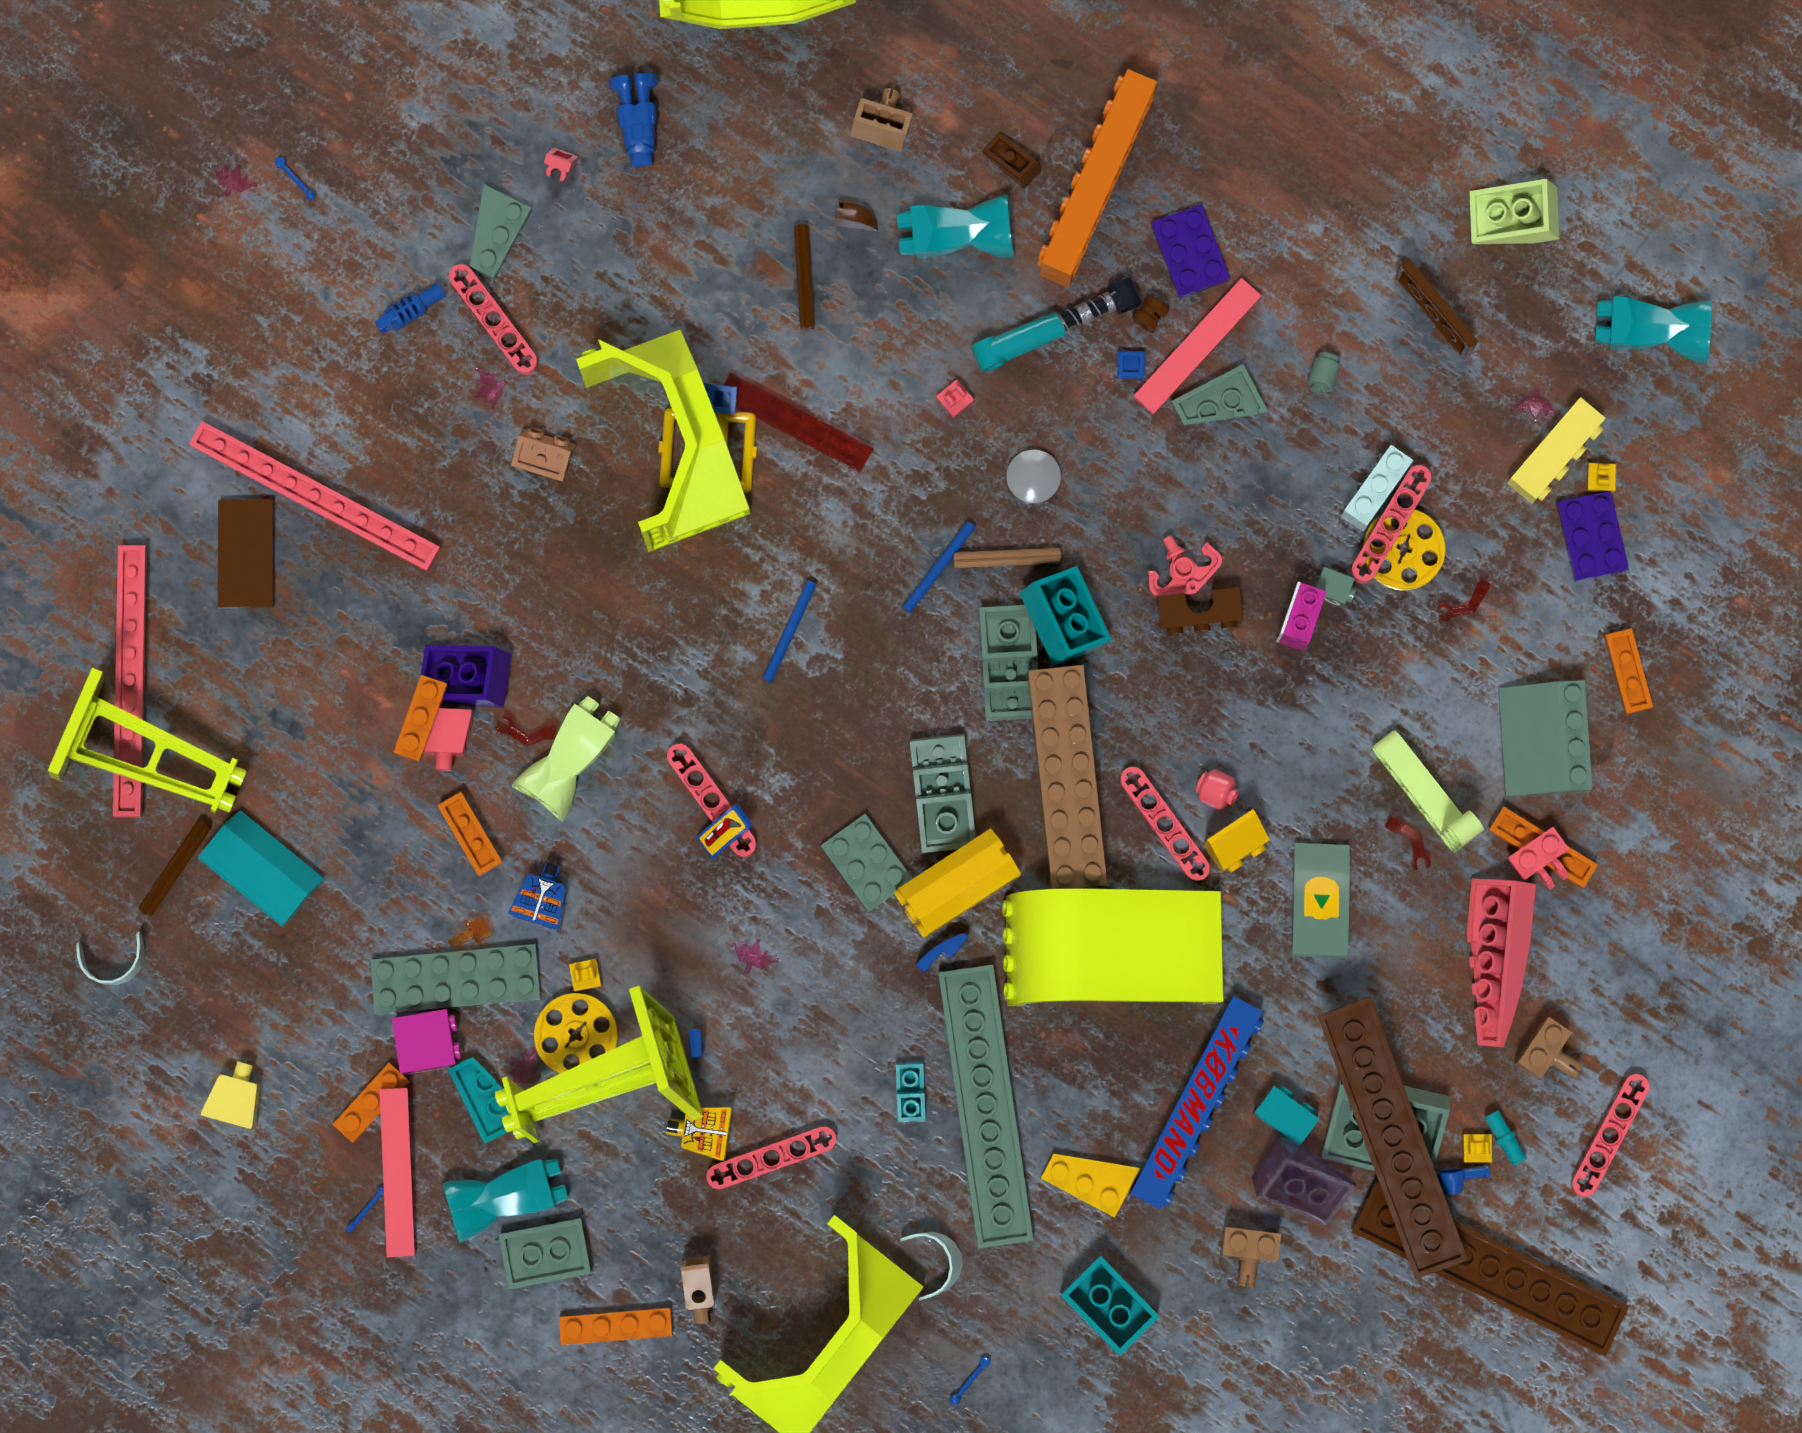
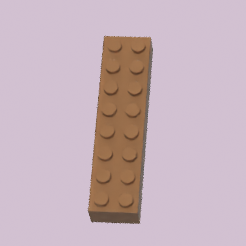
M1084 665L1030 670L1027 672L1050 889L1107 885Z

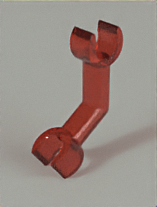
M1481 579L1468 604L1450 606L1445 603L1440 604L1437 609L1446 608L1449 611V616L1440 618L1438 621L1447 622L1452 617L1474 614L1491 584Z
M507 716L502 717L509 722L508 729L501 730L495 726L499 733L510 735L525 746L554 739L558 734L554 725L544 727L540 731L526 734L516 727L513 720Z
M1394 817L1389 818L1385 828L1411 840L1414 854L1411 861L1413 870L1416 871L1418 869L1416 863L1418 858L1424 859L1428 869L1431 861L1425 855L1420 832Z

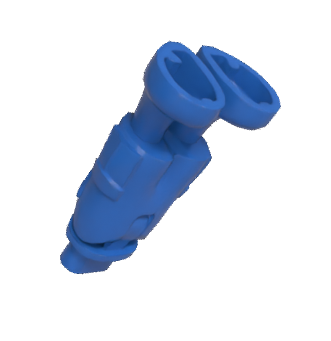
M638 73L634 75L638 99L637 105H633L631 76L621 75L609 79V88L617 92L620 97L621 105L616 108L617 123L622 130L627 150L626 154L631 158V167L653 165L652 154L655 153L657 112L656 104L649 102L651 88L656 87L659 83L658 75L653 73Z

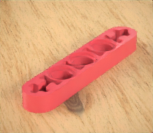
M464 264L454 266L449 273V280L454 289L514 369L522 375L534 373L538 366L535 353L471 268ZM458 272L462 274L468 273L466 279L472 286L468 290L462 281L455 282L458 279L456 275ZM482 292L485 295V300L481 305H473L470 302V297L473 293ZM497 313L501 316V321L497 326L491 327L486 324V318L489 314ZM507 334H513L517 338L516 344L511 348L502 345V338ZM521 346L525 347L520 350L522 355L526 359L532 358L529 361L531 366L528 368L524 365L519 367L521 361L516 352Z
M1416 465L1407 472L1352 565L1351 575L1355 578L1356 582L1361 584L1368 583L1375 577L1431 481V473L1425 466ZM1420 472L1423 474L1422 479L1425 483L1419 482L1414 492L1408 489L1414 481V477L1411 475H1418ZM1406 494L1410 496L1412 506L1401 508L1397 503V498L1400 495ZM1388 517L1395 518L1399 523L1398 529L1395 531L1386 530L1383 524L1384 520ZM1375 540L1383 542L1385 551L1382 554H1374L1370 550V543ZM1365 553L1370 559L1378 561V564L1372 561L1368 568L1371 574H1365L1362 577L1359 575L1360 570L1357 566H1364L1368 559L1363 557Z
M675 744L671 746L667 753L669 764L713 823L732 806L686 745ZM676 750L680 753L684 751L687 753L684 758L688 765L692 761L696 764L689 767L684 774L680 772V770L685 769L680 761H673ZM693 771L701 772L704 776V780L699 786H692L688 782V776ZM709 793L717 794L720 798V802L715 808H708L704 804V798ZM749 830L742 836V839L745 841L751 840L749 851L746 852L744 849L738 850V840L730 845L732 851L742 858L751 856L756 850L755 838Z
M1137 767L1125 769L1120 777V784L1186 877L1194 882L1204 880L1210 871V865L1143 771ZM1130 773L1132 776L1137 774L1140 777L1137 783L1141 789L1144 785L1149 789L1141 791L1135 797L1133 793L1137 792V789L1133 784H1126L1128 780L1127 774ZM1150 794L1155 797L1157 804L1153 809L1147 810L1142 807L1141 798L1144 795ZM1159 818H1170L1173 823L1172 829L1168 832L1160 831L1157 827ZM1183 839L1188 843L1189 849L1185 854H1178L1174 851L1173 843L1176 840ZM1193 851L1197 855L1192 857L1195 864L1199 865L1202 863L1204 865L1201 870L1203 875L1201 876L1197 873L1191 874L1190 871L1193 867L1189 860L1186 864H1183L1181 861L1188 858Z
M1633 1074L1623 1081L1572 1177L1571 1189L1577 1196L1588 1197L1597 1190L1649 1091V1082L1643 1075ZM1639 1080V1086L1643 1090L1642 1092L1637 1091L1634 1093L1632 1099L1637 1100L1635 1105L1631 1100L1622 1098V1094L1624 1093L1626 1096H1629L1632 1091L1629 1082ZM1620 1103L1627 1104L1630 1108V1116L1626 1119H1620L1615 1113L1616 1106ZM1609 1127L1616 1130L1618 1136L1617 1140L1612 1144L1605 1142L1602 1136L1603 1131ZM1594 1152H1599L1604 1156L1605 1162L1600 1168H1595L1590 1164L1589 1158ZM1585 1166L1589 1171L1598 1173V1176L1596 1178L1594 1175H1591L1588 1180V1184L1591 1186L1590 1190L1584 1189L1581 1192L1577 1181L1578 1179H1585L1588 1172L1583 1171Z
M819 1127L715 1164L707 1171V1182L714 1189H725L832 1150L836 1145V1134L829 1127ZM824 1131L826 1135L831 1134L832 1139L828 1141L829 1146L824 1147L822 1143L814 1145L817 1151L810 1153V1144L805 1137L811 1135V1139L814 1141L820 1138V1132ZM794 1141H802L806 1146L805 1153L800 1157L793 1156L790 1152V1145ZM769 1150H775L780 1156V1160L775 1166H768L764 1162V1154ZM744 1159L750 1160L754 1167L752 1173L746 1176L741 1175L737 1169L738 1163ZM733 1163V1172L737 1176V1180L732 1181V1176L730 1175L723 1179L724 1183L722 1185H719L717 1181H712L711 1177L715 1175L716 1169H719L721 1173L730 1171L727 1165Z

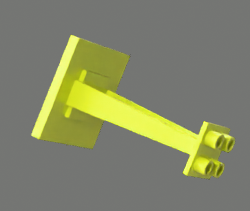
M92 668L48 768L51 778L62 781L70 761L74 760L212 805L210 812L216 814L217 809L230 813L236 796L225 792L229 783L241 787L247 773L246 770L236 766L238 760L232 758L229 764L98 698L105 680L102 671ZM97 716H103L154 741L156 747L148 765L141 768L86 749L84 743L94 719ZM171 749L214 770L216 777L211 788L204 790L158 774L156 767L163 751Z
M640 985L629 989L642 1036L527 1090L522 1089L508 1077L502 1078L504 1088L495 1091V1097L499 1106H506L510 1113L502 1117L505 1130L507 1132L513 1131L517 1140L527 1137L533 1143H537L540 1141L534 1122L655 1083L657 1084L658 1091L692 1120L704 1117L674 1016Z

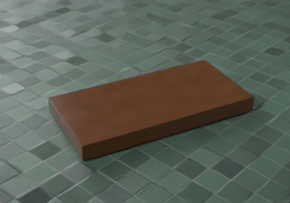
M1408 258L1401 264L1396 275L1397 281L1461 358H1467L1472 354L1478 340L1410 258Z
M273 499L218 500L219 609L274 608Z

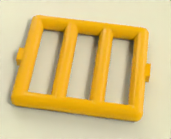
M667 408L664 411L662 441H659L658 452L661 454L659 484L663 488H671L674 477H671L674 419L676 418L672 408ZM735 412V414L715 413L726 445L729 422L745 423L740 484L743 492L747 493L752 488L753 459L757 457V447H754L756 415L751 412Z

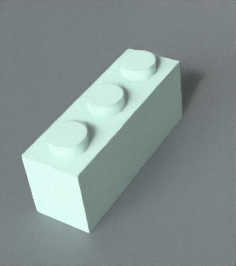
M1390 445L1348 504L1341 517L1364 532L1409 469L1413 460Z

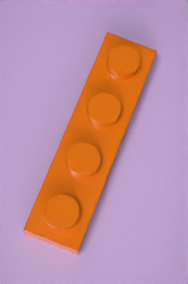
M1504 806L1488 830L1518 850L1544 833L1543 830ZM1568 846L1569 850L1557 857V859L1568 873L1569 877L1566 879L1583 889L1598 864ZM1550 863L1546 865L1547 868L1556 873Z
M671 1308L559 1317L561 1345L673 1336Z

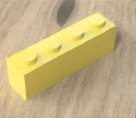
M1580 397L1507 484L1531 504L1537 498L1543 501L1552 490L1548 485L1554 478L1560 481L1570 469L1566 464L1572 458L1577 461L1587 449L1584 446L1585 442L1589 438L1594 441L1604 430L1601 424L1605 417Z

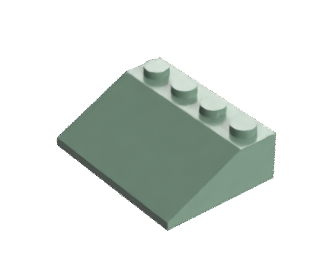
M1585 680L1557 681L1498 688L1505 797L1588 794L1593 790Z
M1339 1077L1321 1158L1375 1171L1341 1078ZM1404 1086L1434 1167L1450 1112V1096Z

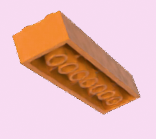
M1127 69L1124 77L1119 75L1113 89L1112 98L1114 100L1109 99L1103 111V125L1097 124L1092 136L1091 146L1093 147L1092 149L1087 147L1083 155L1080 168L1082 172H1076L1072 180L1069 193L1072 195L1071 197L1065 196L1060 207L1059 218L1061 219L1060 221H1054L1049 232L1048 242L1050 244L1049 246L1044 244L1039 254L1037 266L1041 267V277L1070 288L1155 97L1158 81Z

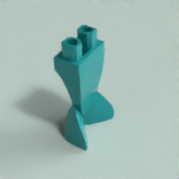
M1009 195L999 196L982 202L968 211L917 205L910 206L911 211L897 214L898 229H912L913 237L899 239L901 255H915L917 259H925L949 254L973 245L979 250L996 257H1015Z
M1613 296V301H1598L1597 318L1611 319V327L1596 326L1595 343L1610 345L1609 350L1646 349L1668 344L1675 352L1688 360L1707 364L1711 336L1712 301L1682 304L1669 310L1622 296Z
M541 1159L526 1163L489 1183L462 1179L443 1182L442 1186L451 1212L458 1243L461 1244L477 1237L490 1227L497 1217L539 1213L554 1209L555 1205L567 1200L568 1195L564 1184L549 1188L547 1178L561 1174L557 1159L543 1162Z

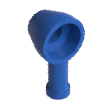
M1488 1164L1466 1169L1451 1168L1437 1171V1177L1444 1194L1452 1195L1462 1192L1465 1180L1481 1177L1489 1178L1490 1170Z

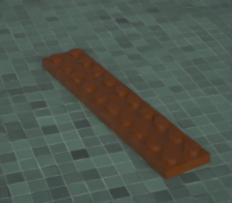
M1369 996L1317 1015L1415 1279L1467 1261V1255L1371 997Z
M1375 1182L1351 1233L1408 1260L1381 1186ZM1454 1220L1468 1260L1434 1272V1274L1590 1351L1606 1357L1629 1308L1628 1305Z

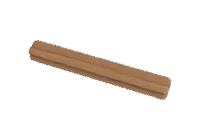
M1059 548L956 552L953 555L955 568L1059 564L1061 562V550Z

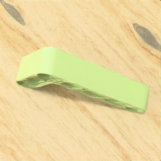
M1395 730L1372 746L1374 753L1452 852L1456 853L1484 831L1481 822L1470 810L1462 815Z

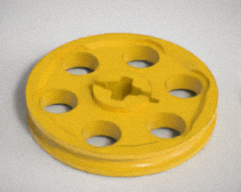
M1414 510L1406 523V527L1401 531L1385 558L1391 565L1390 571L1386 574L1377 572L1374 579L1385 587L1399 591L1414 590L1430 582L1440 570L1445 558V541L1438 525L1428 515ZM1382 515L1370 525L1364 537L1363 546ZM1392 517L1386 518L1383 522L1385 529L1395 531L1396 529L1391 525ZM1426 525L1430 527L1432 536L1429 539H1421L1417 535V528L1419 526ZM1407 535H1409L1407 549L1411 553H1406L1402 557L1400 564H1398L1401 555L1397 546H1402L1407 539ZM1370 543V550L1374 554H1382L1385 551V545L1375 547ZM1425 552L1435 553L1437 556V563L1435 565L1427 566L1424 564L1422 555ZM1365 553L1363 554V557L1368 558L1365 562L1368 570L1371 562L1374 561L1376 563L1377 561L1370 559ZM1403 570H1414L1417 575L1416 580L1413 583H1406L1401 577Z
M581 993L566 994L552 1000L539 1014L534 1028V1042L539 1056L548 1067L559 1074L567 1071L564 1066V1060L568 1055H576L579 1058L580 1064L592 1059L590 1057L592 1046L596 1044L602 1045L606 1053L615 1049L618 1041L616 1021L610 1010L598 999ZM578 1000H584L588 1004V1010L582 1016L574 1014L572 1009L573 1004ZM558 1010L562 1014V1021L559 1025L551 1026L547 1022V1015L550 1011ZM599 1017L607 1018L610 1023L609 1029L604 1033H599L594 1028V1022ZM587 1022L581 1032L583 1039L581 1041L574 1040L565 1048L572 1037L569 1033L570 1030L576 1031ZM550 1037L555 1038L558 1042L557 1050L553 1053H546L542 1047L543 1041Z

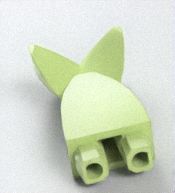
M589 696L580 702L579 705H573L554 740L549 756L532 764L512 783L514 789L538 800L562 822L572 807L576 791V777L607 749L615 738V730L620 722V718L610 711L605 714L601 721L596 719L593 714L599 708V704Z

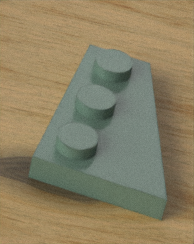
M484 184L470 268L495 280L529 218L532 208Z
M1244 364L1170 402L1183 426L1268 413Z

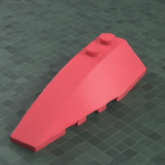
M1473 878L1471 880L1466 935L1467 942L1471 943L1472 956L1469 957L1470 968H1473L1475 983L1472 984V993L1476 996L1477 1008L1474 1010L1477 1042L1480 1046L1504 1047L1512 1025L1527 967L1536 884L1514 880Z

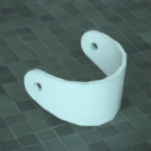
M139 931L136 934V959L131 969L122 977L112 981L97 979L88 971L81 942H77L76 950L80 968L88 978L104 985H119L130 981L139 973L144 963L145 949L141 932Z
M925 1232L900 1239V1242L919 1236L935 1239L943 1246L949 1258L950 1270L947 1281L941 1289L918 1298L919 1301L950 1289L959 1279L963 1267L962 1253L957 1244L944 1234Z

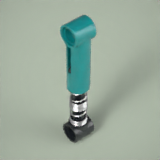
M1125 278L1110 285L1107 288V292L1103 293L1102 296L1099 295L1096 300H1088L1087 303L1082 302L1074 306L1073 310L1066 309L1065 313L1061 315L1056 313V311L997 337L985 338L972 345L971 350L981 372H989L1002 366L1008 360L1066 336V330L1070 331L1071 327L1081 326V323L1083 325L1088 322L1090 323V321H1094V317L1099 315L1102 317L1106 312L1126 313L1141 305L1142 300L1132 279Z

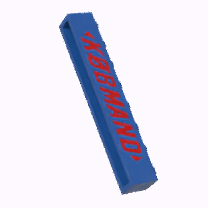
M1235 996L1231 998L1130 1195L1158 1210L1161 1209L1162 1205L1168 1207L1175 1192L1171 1191L1175 1180L1181 1182L1188 1169L1184 1166L1188 1155L1193 1158L1197 1152L1200 1142L1196 1140L1200 1132H1207L1213 1121V1118L1209 1116L1213 1107H1220L1226 1093L1222 1092L1226 1082L1232 1084L1239 1070L1235 1067L1239 1057L1245 1059L1252 1045L1247 1041L1252 1033L1258 1034L1264 1022L1260 1018L1263 1011Z

